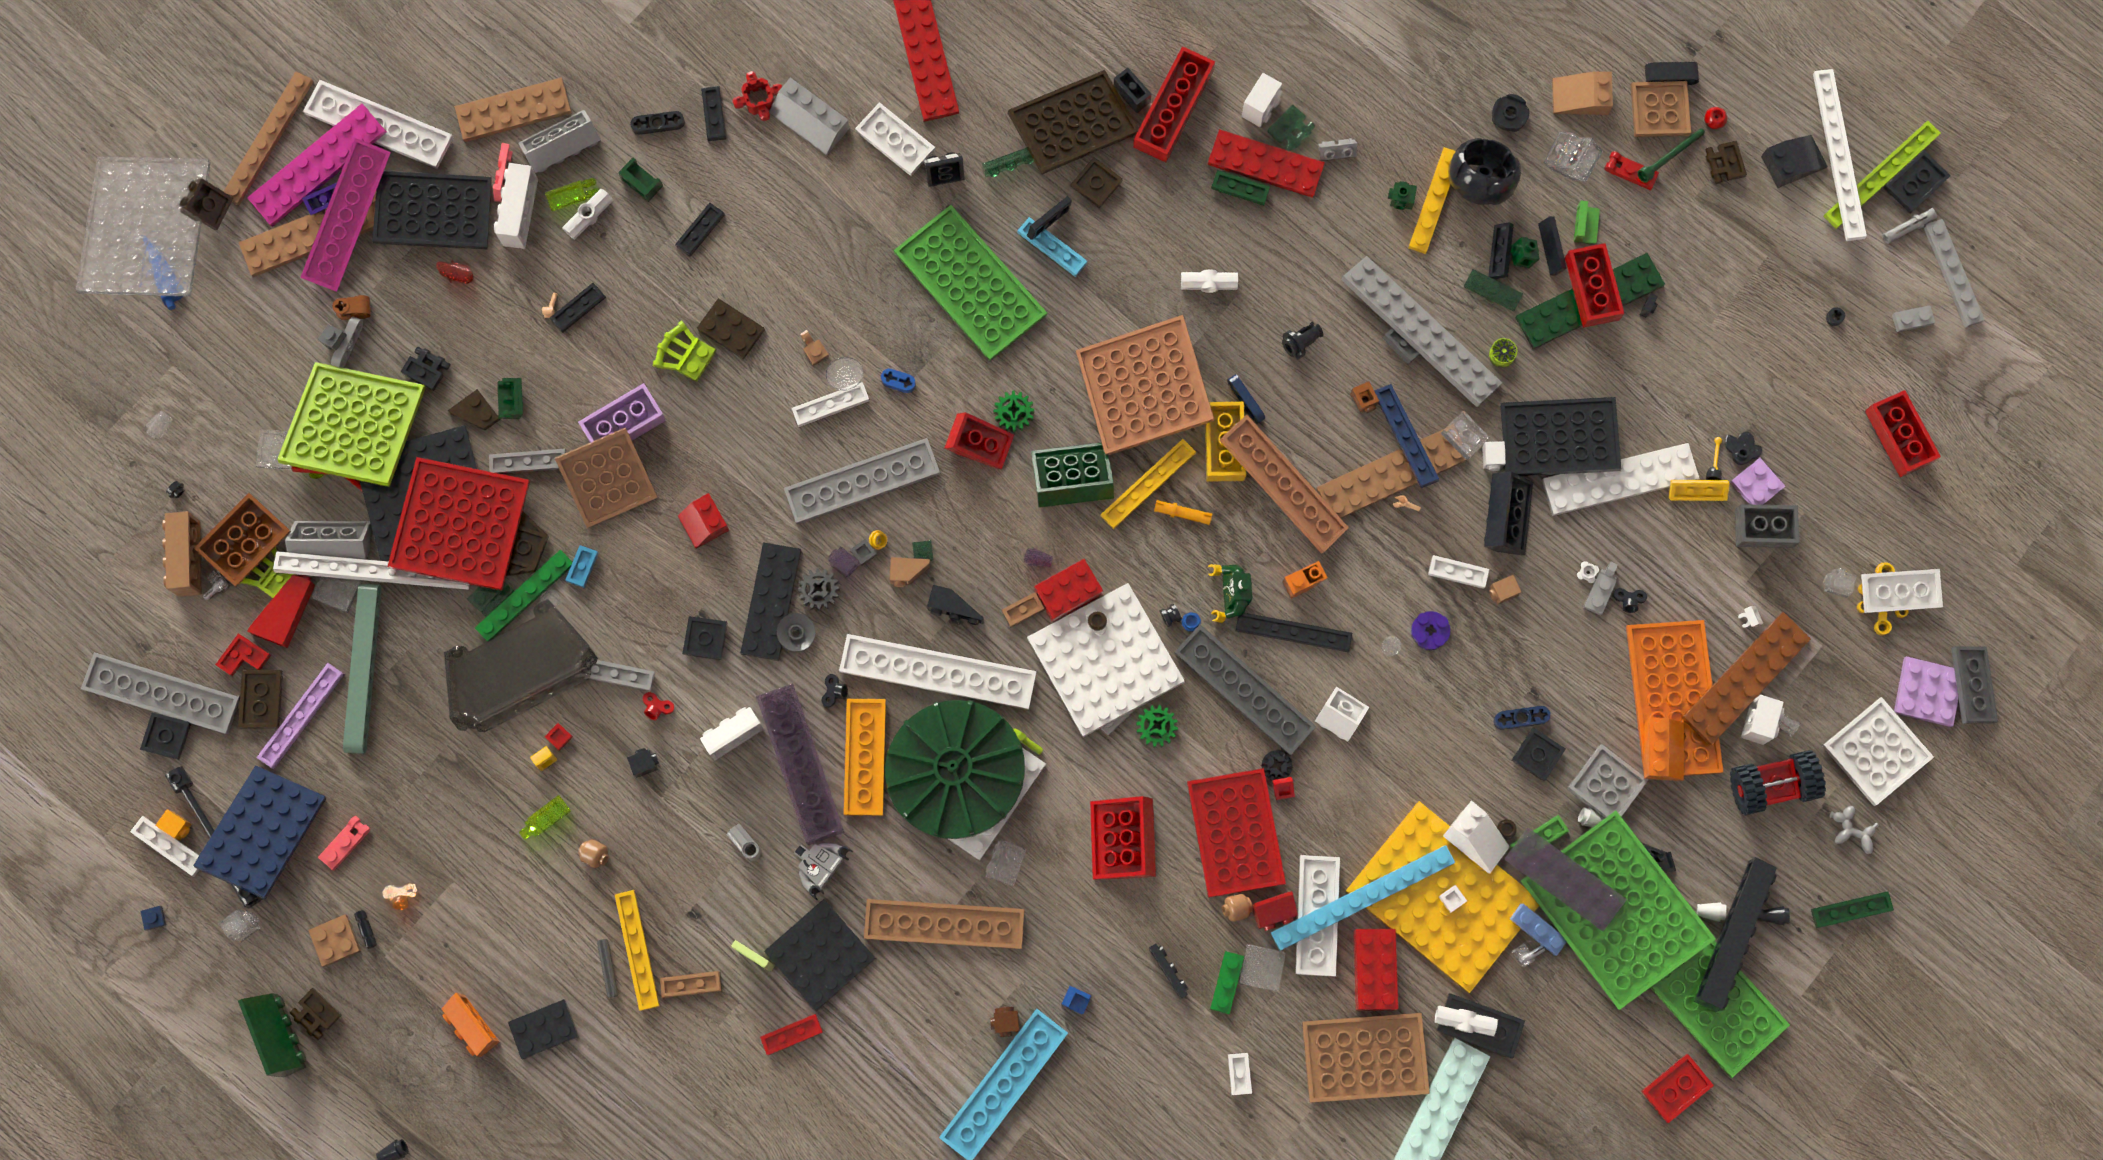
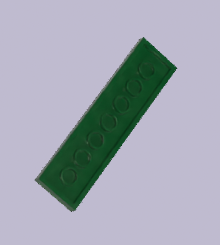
M1648 253L1613 269L1622 306L1665 285ZM1573 288L1515 317L1532 349H1536L1583 326Z

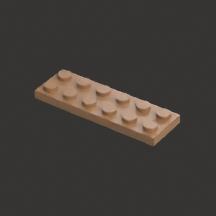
M562 77L454 106L464 142L572 113Z

